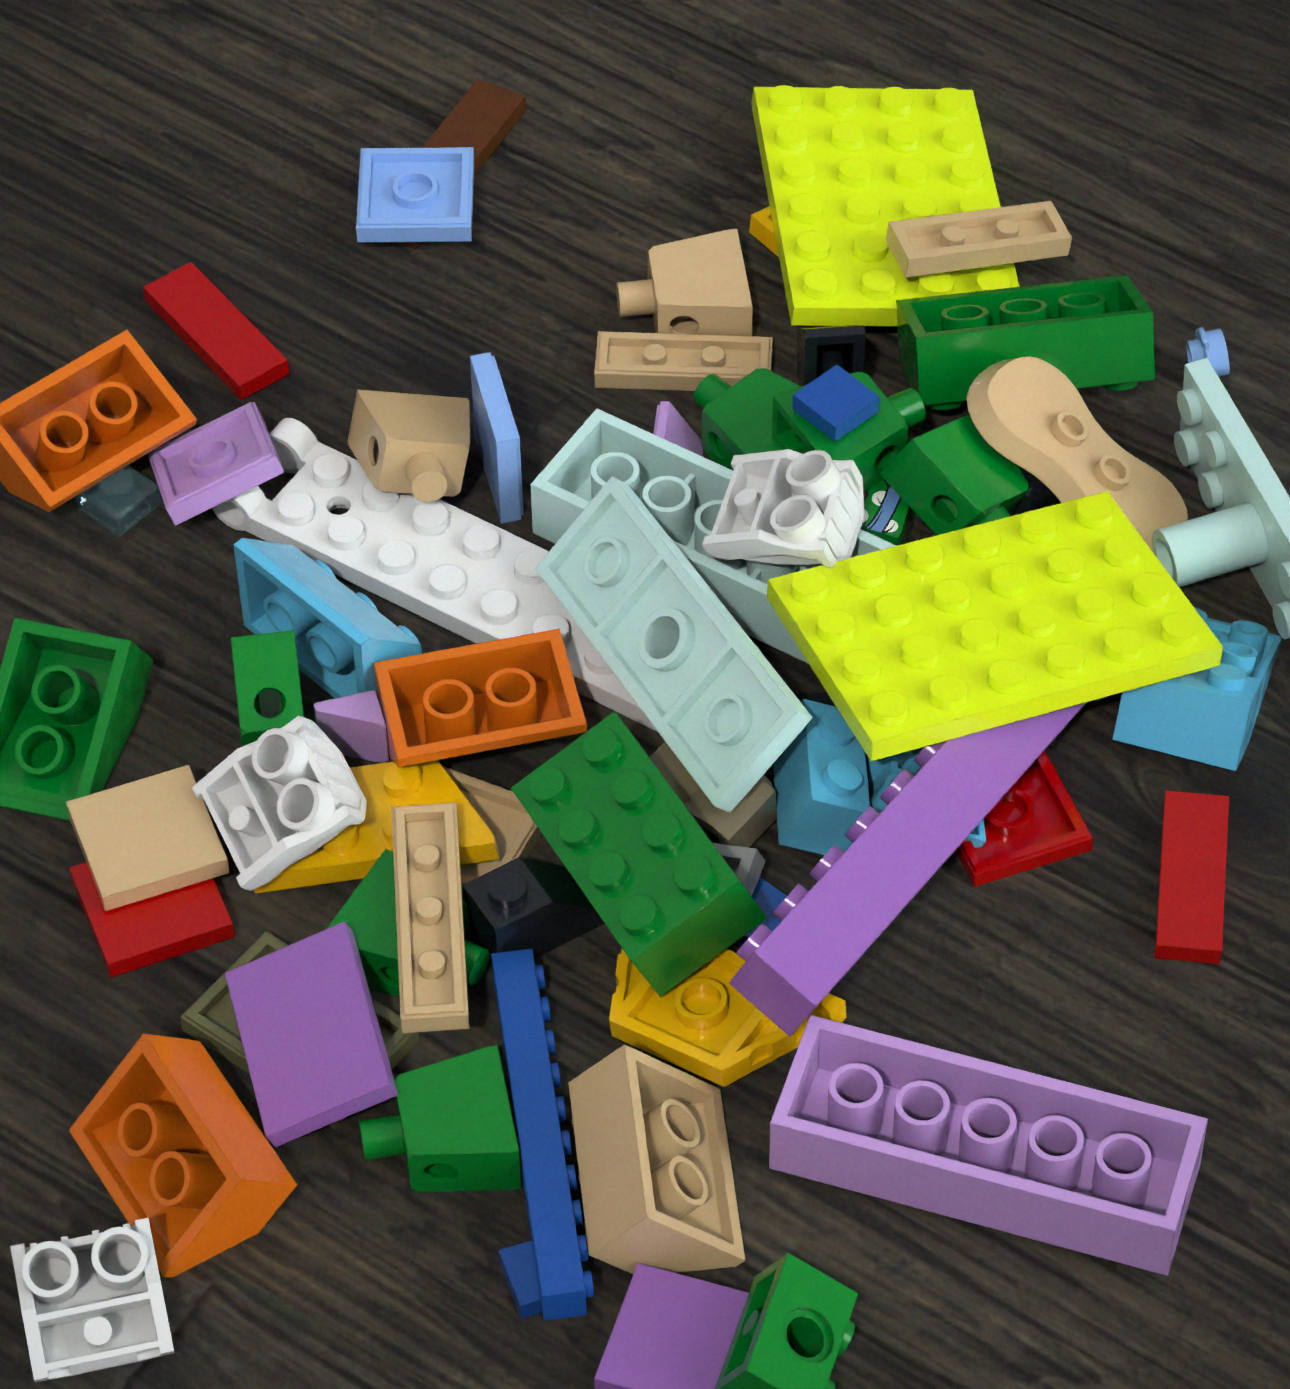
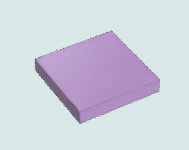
M255 402L247 403L148 453L163 502L175 526L284 473L264 419Z

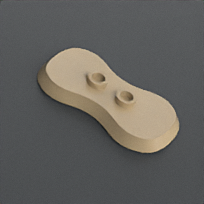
M1030 356L1006 359L988 366L973 380L966 398L967 408L980 435L1003 457L1038 478L1052 491L1061 503L1108 491L1152 552V535L1155 530L1188 520L1187 508L1174 485L1156 469L1134 457L1118 445L1094 419L1073 383L1065 374L1050 363Z

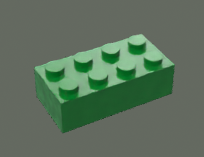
M1128 275L896 300L900 368L910 388L915 389L920 395L923 404L931 409L950 410L961 406L962 401H967L969 387L978 374L996 362L1030 356L1050 363L1067 376L1078 392L1079 388L1102 386L1105 389L1116 391L1128 390L1136 387L1139 381L1155 380L1153 311Z
M615 711L511 787L513 793L626 955L660 997L767 919L764 912Z

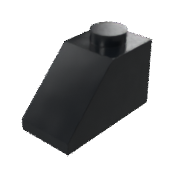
M864 325L798 328L796 370L799 386L809 384L835 365H839L849 374L858 371L864 373L866 335Z
M519 857L463 884V899L468 904L469 937L476 945L489 950L488 963L491 967V954L532 949L535 959L605 924L565 866Z

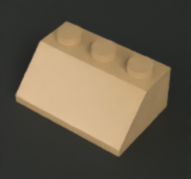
M625 1044L568 1082L589 1256L631 1274H634L637 1263L678 1273L736 1267L744 1262L745 1254L720 1089Z

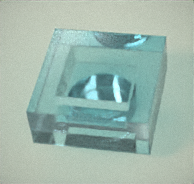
M127 465L77 495L76 502L77 508L120 537L162 503V498L157 484Z

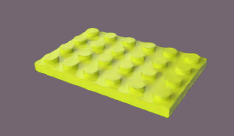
M788 85L753 88L751 106L791 326H897L896 300L1020 287L1014 263L905 278L886 242L888 224L892 221L1001 207L973 90H958L955 88L903 89L900 87L879 89L848 88L844 86L811 88Z
M1108 491L836 562L833 568L821 565L768 579V601L870 761L1220 666L1223 646Z

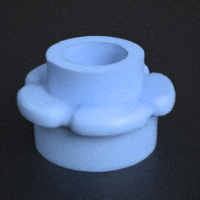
M1203 327L1196 329L1195 339L1185 343L1188 363L1208 358L1218 377L1229 375V357L1222 330L1205 331Z

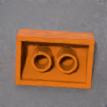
M125 330L0 403V481L9 493L50 512L195 426L197 418L130 332Z
M560 629L374 662L376 695L385 720L388 753L390 759L398 767L587 732L586 719Z
M143 1033L69 1129V1132L127 1222L130 1223V1226L135 1225V1220L149 1218L158 1270L163 1277L173 1278L258 1234L297 1186V1183L202 1043L197 1040Z

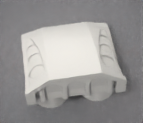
M785 449L733 456L731 466L734 471L711 535L705 536L702 542V546L708 556L724 560L743 559L770 564H823L827 568H833L837 561L851 558L865 517L863 477L854 460H832L831 456L822 450H814L802 454Z
M299 715L280 729L273 728L267 730L257 741L237 748L192 787L195 796L205 801L240 872L236 877L240 887L249 891L269 883L285 868L320 848L349 825L361 824L365 820L367 800L342 752L314 721Z
M149 1218L135 1220V1225L130 1226V1223L123 1224V1227H113L99 1233V1230H94L91 1235L72 1239H68V1236L61 1237V1241H45L39 1244L31 1243L30 1247H25L24 1243L10 1246L35 1382L84 1374L174 1353Z

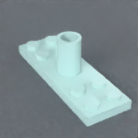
M1208 358L1187 363L1184 368L1183 390L1177 393V405L1181 421L1180 431L1174 434L1175 450L1182 465L1185 467L1191 466L1197 476L1200 495L1206 507L1209 509L1215 508L1217 512L1155 530L1152 535L1153 552L1178 587L1249 567L1273 608V619L1278 633L1283 639H1289L1290 497Z
M611 476L535 568L714 807L731 813L813 718L627 483Z

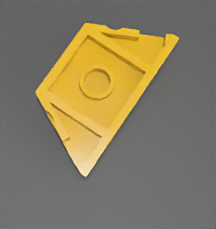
M438 760L398 767L394 762L351 767L350 769L367 800L365 820L361 824L349 825L320 848L285 868L269 883L254 889V892L257 894L364 879L385 849L393 852L391 807L456 802L460 865L499 860V850L494 834Z
M623 949L617 957L615 972L617 987L616 992L612 995L609 1016L611 1036L723 1087L798 1048L809 1016L789 1037L729 984L745 961L735 952L728 949L722 951L661 997L631 962ZM828 993L810 1015L843 1023L847 1017L845 1000Z

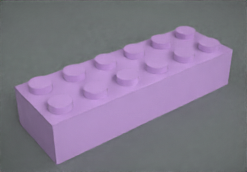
M810 1015L770 1122L769 1168L1168 1276L1200 1168L1208 1119Z

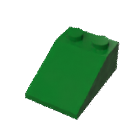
M14 618L0 668V808L71 823L66 802L103 791L138 719L153 659L130 640Z

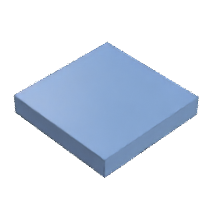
M474 147L361 148L356 219L357 242L472 241Z
M491 352L470 356L476 444L500 523L518 521L524 515L520 437L495 357L491 356Z

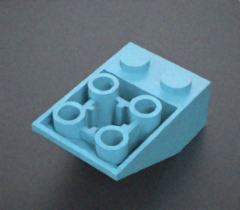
M1195 608L1223 646L1220 666L1122 692L1112 740L1236 771L1247 749L1281 646L1282 637L1268 633L1267 628L1261 624L1244 620L1234 621L1231 624L1207 618L1208 616L1204 611Z
M803 699L802 705L813 718L773 763L779 844L825 855L836 844L845 852L853 843L844 835L869 806L873 807L878 813H881L888 806L879 797L902 770L906 768L914 776L920 771L922 767L914 759L924 747L870 761L837 707ZM984 819L964 840L971 841L974 848H981L986 843Z

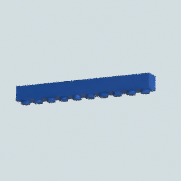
M532 949L491 954L493 982L519 1148L531 1240L534 1245L537 1262L536 1268L540 1283L539 1291L543 1321L587 1315L586 1298L594 1297L591 1271H583L581 1264L582 1261H588L585 1235L577 1236L576 1226L583 1225L580 1200H571L570 1191L577 1190L574 1164L566 1165L565 1156L572 1155L569 1130H560L559 1122L566 1121V1112L563 1096L555 1097L554 1088H561L558 1062L550 1063L549 1055L556 1054L553 1029L545 1030L544 1022L550 1021L548 997H540L539 990L545 989L543 965H535Z

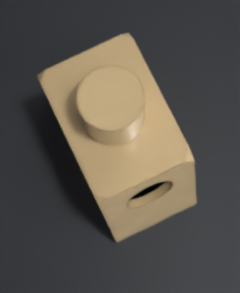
M737 229L723 230L653 246L647 251L648 280L616 283L619 317L653 314L656 333L752 336L753 306Z
M357 390L347 442L376 489L382 492L413 494L416 499L422 502H434L443 496L454 497L460 494L469 453L470 403L468 398Z

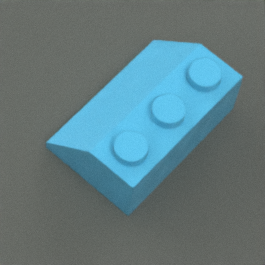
M242 538L233 544L244 626L255 635L294 630L299 670L332 697L339 698L370 690L376 691L374 662L422 654L421 644L412 631L405 626L399 625L397 627L378 612L374 603L366 595L360 592L355 594L337 580L332 570L320 560L313 561L294 545Z

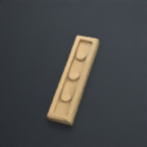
M455 802L391 807L402 1033L469 1029L457 804Z

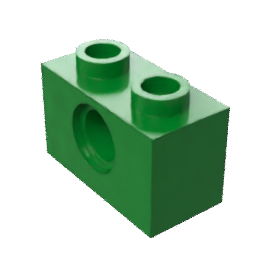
M790 1253L783 1255L754 1277L715 1389H835V1382L829 1378L836 1359L845 1351L854 1334L855 1323L849 1319L858 1293ZM788 1341L793 1345L795 1351L791 1348Z

